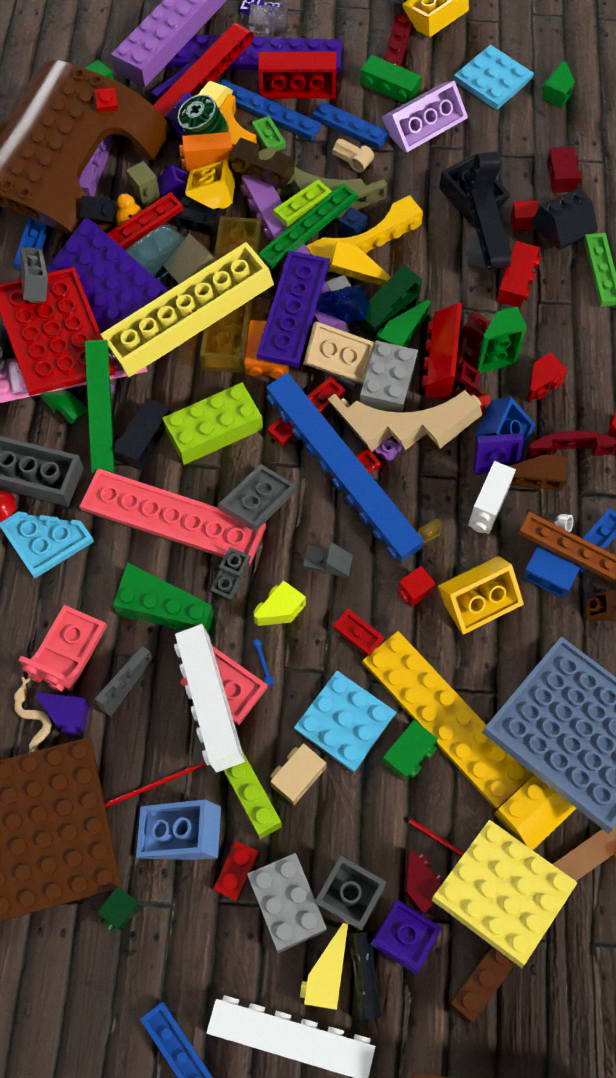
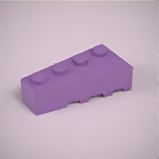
M112 134L102 140L81 174L79 180L80 187L88 196L94 197L113 144Z

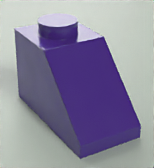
M170 165L157 179L160 195L163 197L172 192L179 201H181L182 197L190 199L185 193L189 173Z
M37 692V699L56 726L62 730L63 734L76 735L77 732L84 733L90 707L86 698Z

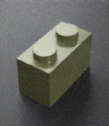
M144 161L126 170L131 195L137 205L144 210L160 199L157 177Z

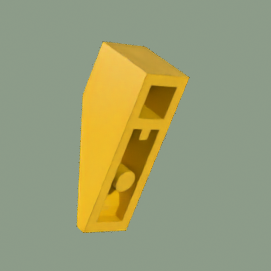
M341 240L337 241L333 246L328 271L381 287L391 278L359 247L352 245L351 242Z

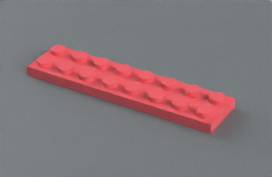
M97 469L79 506L81 511L224 558L228 548L232 547L251 556L248 564L249 567L266 529V523H264L254 532L220 511L217 507L101 469Z

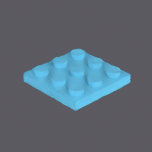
M489 45L454 75L453 81L455 80L457 84L498 110L533 79L534 73L494 46Z
M336 671L296 724L294 731L354 773L395 717L396 711Z

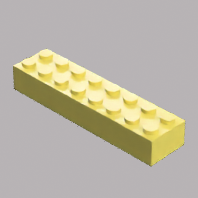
M245 242L100 335L103 340H108L110 352L127 376L130 377L273 286L269 268L249 244Z

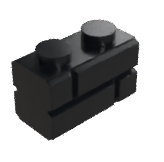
M182 197L180 202L184 210L175 216L176 226L215 236L222 222V209H212L192 198Z

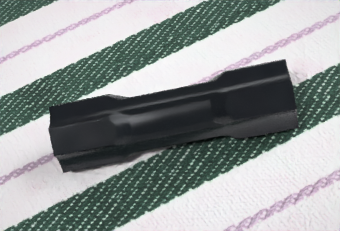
M371 932L349 934L357 994L358 1020L382 1018L373 960L374 950L373 946L370 945L372 934Z

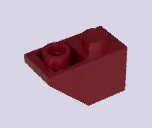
M413 850L407 857L404 895L416 910L423 915L435 904L432 898L444 880L438 874L433 875L428 869L430 864L421 853L416 854Z

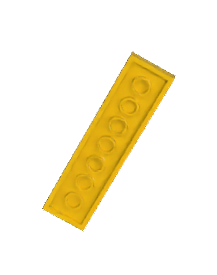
M399 631L375 649L370 656L368 655L363 659V665L404 710L438 738L436 745L495 809L533 776L527 768L481 733L487 725Z

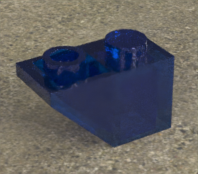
M360 285L347 286L343 289L323 293L317 309L319 312L334 318L351 322L366 318L370 302Z

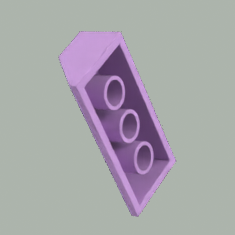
M455 80L444 82L382 116L385 127L389 131V136L404 152H409L468 118Z

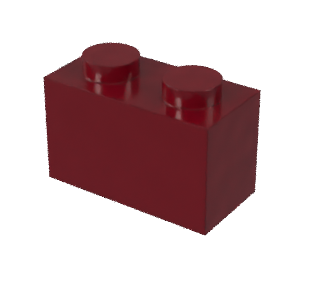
M574 147L550 148L546 163L552 193L571 192L577 189L578 183H581L582 173L578 171L579 159L578 155H575Z

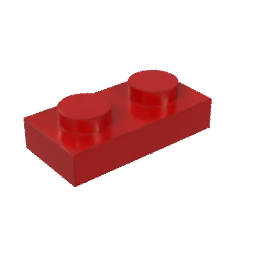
M347 609L333 625L335 631L367 656H370L385 640L383 635L350 609Z
M235 841L213 890L238 901L248 879L247 874L251 872L259 851Z

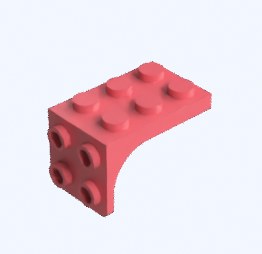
M63 605L35 655L31 659L20 656L18 661L23 666L22 670L28 673L30 679L41 683L43 680L50 683L49 687L58 692L65 690L71 693L102 637L107 624Z

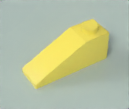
M343 923L309 973L308 981H302L300 998L305 999L304 1005L337 1010L348 924Z

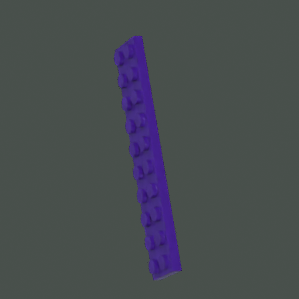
M194 35L165 67L182 68L191 61L196 62L222 35ZM253 37L247 49L227 68L233 70H259V52H336V73H340L342 40Z

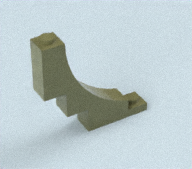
M273 146L259 151V159L267 160L272 158L276 149ZM294 167V174L284 189L274 187L279 197L283 198L293 193L297 194L318 179L332 192L340 185L345 184L358 194V199L336 218L343 216L350 207L358 210L385 199L387 195V183L384 179L372 182L366 186L361 178L352 180L322 178L306 173Z

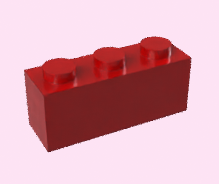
M519 241L515 242L511 254V265L506 268L498 292L497 302L521 308L523 300L527 301L531 290L527 288L528 284H533L536 275L533 272V268L538 269L541 256H538L540 247Z

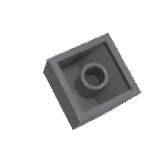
M340 855L315 900V904L362 931L387 882Z

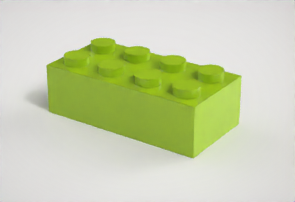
M243 382L163 417L166 433L184 465L263 430L262 415Z

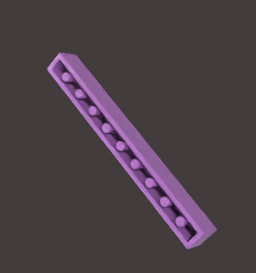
M246 174L242 175L241 193L243 197H247L250 210L255 212L257 224L263 227L265 239L272 242L293 224L286 227L273 216V209L282 204L274 186ZM305 244L295 251L310 255ZM286 259L282 263H280L282 271L284 269ZM324 282L312 325L317 321L346 332V319L326 282Z

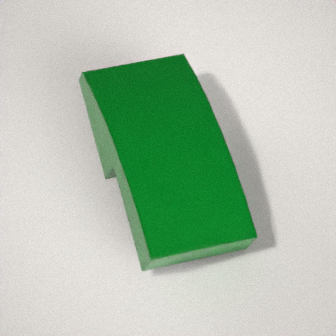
M66 389L45 392L41 395L53 412L60 411L70 424L88 414V409Z

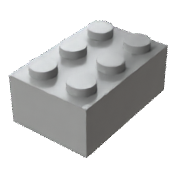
M376 341L361 390L360 402L378 410L403 413L416 366L418 350Z
M296 853L247 874L278 953L327 932Z

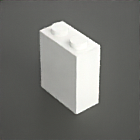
M494 461L471 514L468 526L472 527L473 530L479 533L490 534L516 469Z

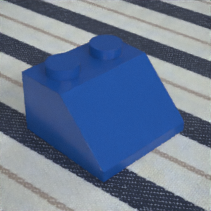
M512 397L494 399L490 401L475 435L482 437L522 433L524 438L522 456L535 423Z

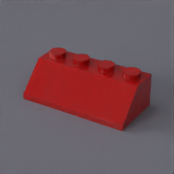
M456 303L435 312L433 321L428 322L427 334H431V339L426 340L425 352H429V357L424 359L423 370H427V375L422 377L421 388H425L424 397L448 400L451 398L456 373L462 303Z

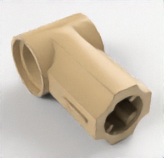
M340 138L336 141L333 148V155L349 162L351 168L358 173H362L375 157L373 151L368 146H361L359 148Z

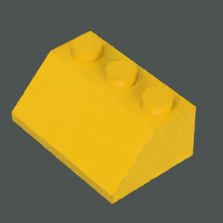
M407 0L402 4L415 29L428 37L433 36L469 11V0Z
M228 159L190 170L185 190L186 196L212 209L229 207L233 203L235 178Z
M500 556L438 585L444 606L463 635L524 604L512 564Z
M534 775L494 815L517 840L531 850H534L576 807Z

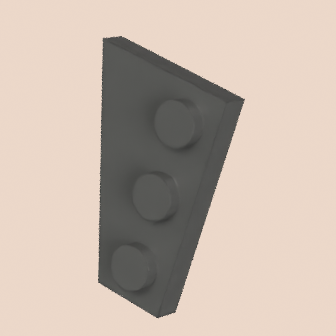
M143 646L131 655L127 664L95 698L102 712L109 717L113 715L153 660L151 652Z

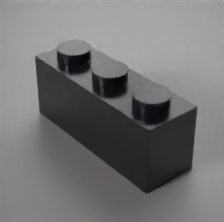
M146 398L144 403L138 406L133 420L127 423L121 439H117L114 444L116 459L135 469L141 470L165 431L163 417L171 414L170 407Z

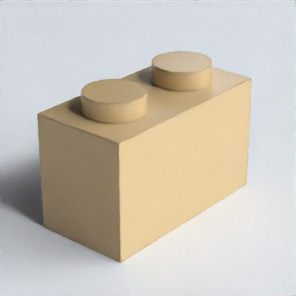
M304 743L300 748L295 747L287 756L288 762L283 767L279 765L270 776L272 778L270 781L271 787L293 806L326 769V762Z

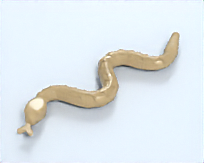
M22 677L23 685L14 695L15 712L21 718L40 720L42 722V728L29 744L30 753L38 751L40 743L51 731L52 721L50 716L44 711L23 709L22 703L26 700L28 693L26 683L30 681V678L25 680Z

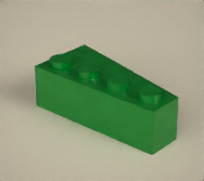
M127 562L113 603L117 615L182 631L203 624L207 633H209L214 616L212 605Z

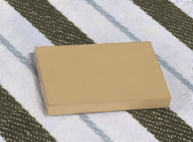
M316 321L312 328L303 364L363 385L375 342Z

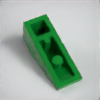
M426 300L388 321L384 328L381 327L379 329L376 339L381 342L408 347L429 315L431 301Z

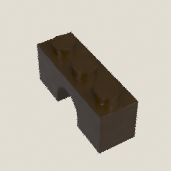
M241 137L229 153L231 169L266 182L274 187L284 189L294 174V158L276 151L272 158L261 160L259 159L258 144Z

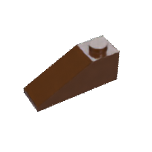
M558 454L541 455L508 466L516 469L510 486L562 491L566 482L567 457Z

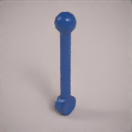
M255 639L252 645L257 650L266 677L264 681L268 686H272L274 679L269 674L261 650L262 642L259 639Z

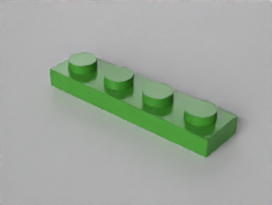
M606 233L585 234L584 243L600 307L615 306L616 271Z

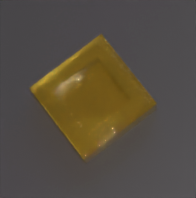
M438 518L419 528L418 534L426 543L441 534L443 524Z

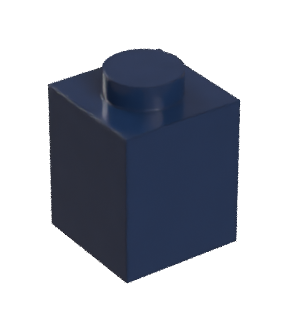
M350 207L339 219L338 236L347 238L366 232L367 216Z

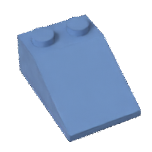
M207 800L141 806L136 858L177 860L218 858L221 806Z

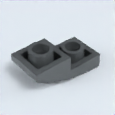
M229 547L219 566L220 571L210 589L211 593L232 602L251 556Z

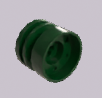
M200 94L189 98L178 111V122L187 136L229 132V126L225 117L220 112L215 100L209 95Z

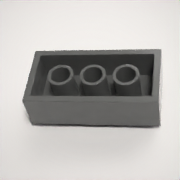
M0 436V490L3 489L8 492L69 507L84 469L79 455Z

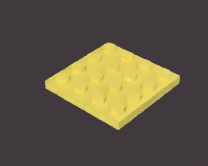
M489 820L437 890L432 901L519 967L523 968L578 882Z

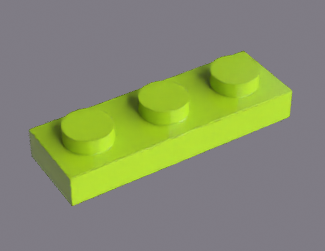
M318 179L273 209V216L288 227L308 213L331 194L332 191Z

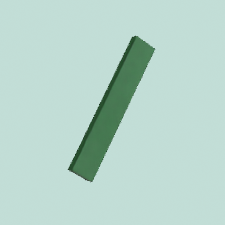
M345 184L340 185L257 255L270 270H273L287 258L289 250L296 251L354 203L358 199V194Z
M108 340L85 341L91 474L95 475L97 469L115 473Z

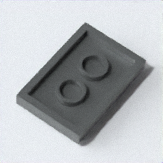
M260 464L219 503V510L256 532L296 492L297 486Z

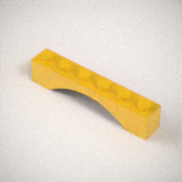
M409 195L393 203L386 217L369 231L347 238L323 237L306 247L310 255L330 259L335 243L346 240L351 242L352 245L359 247L366 254L368 251L381 247L394 238H399L410 230L417 229L422 224L423 211Z

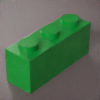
M371 55L361 69L360 85L400 102L407 103L413 100L421 90V75Z

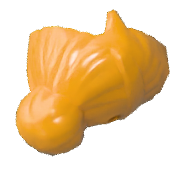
M127 193L119 195L116 201L117 209L114 217L116 227L130 219L129 215L133 217L143 210L135 203L134 198Z

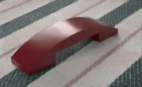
M475 311L471 313L458 343L455 373L457 380L472 390H476L478 386L480 371L476 369L481 342L490 325V321Z
M591 431L558 432L542 437L530 444L526 457L527 459H532L541 455H549L552 450L591 448L593 456L615 455L616 439Z

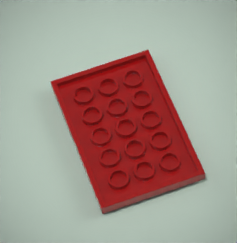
M75 267L47 273L46 302L32 303L28 300H23L21 279L0 283V316L29 396L87 382L85 341L103 340ZM109 355L111 376L115 375V368Z

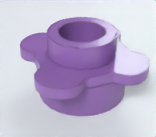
M390 437L377 447L375 452L380 454L383 459L391 461L397 452L401 451L402 447L399 443L392 441Z

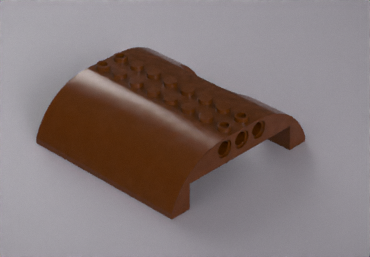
M57 60L44 62L39 66L0 126V205L72 235L85 219L80 217L82 196H88L81 189L79 180L83 170L102 140L111 134L123 135L132 140L137 155L153 161L170 134L171 126L152 104L120 82L68 62ZM115 88L118 110L98 112L94 90ZM92 220L106 233H109L114 226L111 223Z

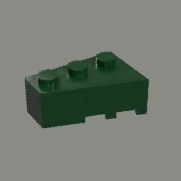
M404 264L365 305L359 308L356 325L373 340L376 339L379 329L381 327L384 328L388 321L419 304L422 279Z

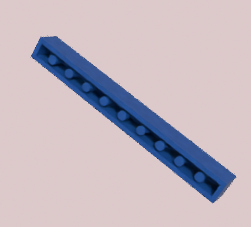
M287 372L266 387L268 403L273 408L277 407L280 411L279 416L285 424L288 422L291 424L295 437L298 440L302 439L306 444L305 448L312 457L316 456L324 473L328 472L332 477L331 481L338 490L342 489L346 494L345 499L351 507L355 506L360 513L358 514L361 520L366 525L368 523L371 525L376 539L386 544L388 554L394 560L397 558L402 563L423 548L424 540Z

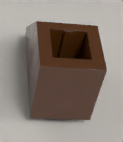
M616 589L585 597L587 620L616 621Z

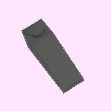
M20 247L23 300H28L32 303L46 302L48 275L43 250Z

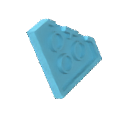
M16 512L0 522V528L34 579L94 542L83 523L78 520L66 521L59 520L58 517L33 516L25 512Z

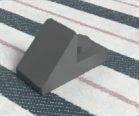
M330 543L329 549L308 545L303 569L349 578L353 555L334 543Z

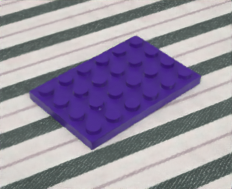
M85 218L46 268L47 273L75 267L100 333L108 330L169 291L167 287L90 218Z

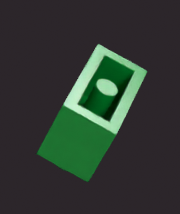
M413 720L384 755L382 764L404 782L409 776L414 779L422 769L419 765L424 758L429 760L438 749L435 747L438 738L417 721Z

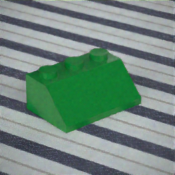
M518 307L501 309L496 312L484 334L476 369L480 371V374L517 363L527 330Z

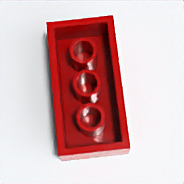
M259 52L260 96L267 99H336V52Z

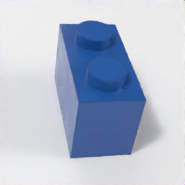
M537 547L522 579L565 599L580 567L568 559H561L555 556L548 549Z

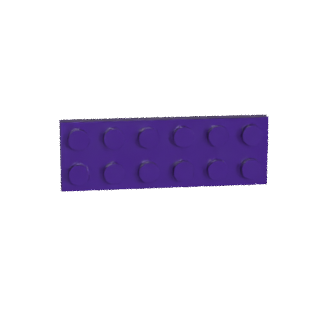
M289 250L257 351V359L299 368L330 265L329 258Z

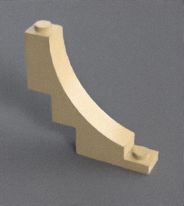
M465 390L451 400L436 407L403 413L378 410L366 406L359 401H355L350 406L344 398L340 400L336 394L328 398L333 409L371 452L391 436L407 450L425 434L439 448H442L482 415L480 400L474 394L470 396Z

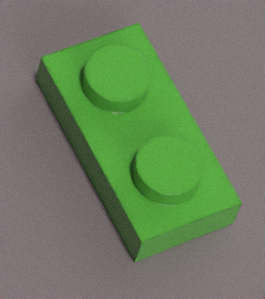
M270 116L252 122V128L265 149L271 146L276 151L286 148V142Z

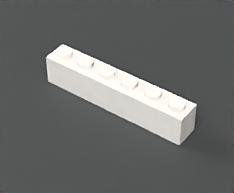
M203 624L176 633L177 643L174 644L177 656L182 658L183 664L179 666L183 677L187 678L188 685H185L186 693L194 703V706H191V712L195 721L198 720L200 727L196 731L200 742H204L206 750L202 751L207 766L211 765L217 773L245 762L209 634Z
M224 995L223 1000L216 999L207 1034L353 1078L369 1077L375 1046L370 1045V1038L355 1034L353 1040L343 1037L344 1031L328 1026L326 1032L316 1029L318 1023L302 1018L301 1024L290 1021L292 1015L276 1011L275 1016L264 1013L265 1007L250 1003L249 1008L238 1005V999Z

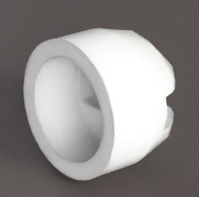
M560 514L555 518L557 520L554 522L555 525L568 532L572 530V515Z

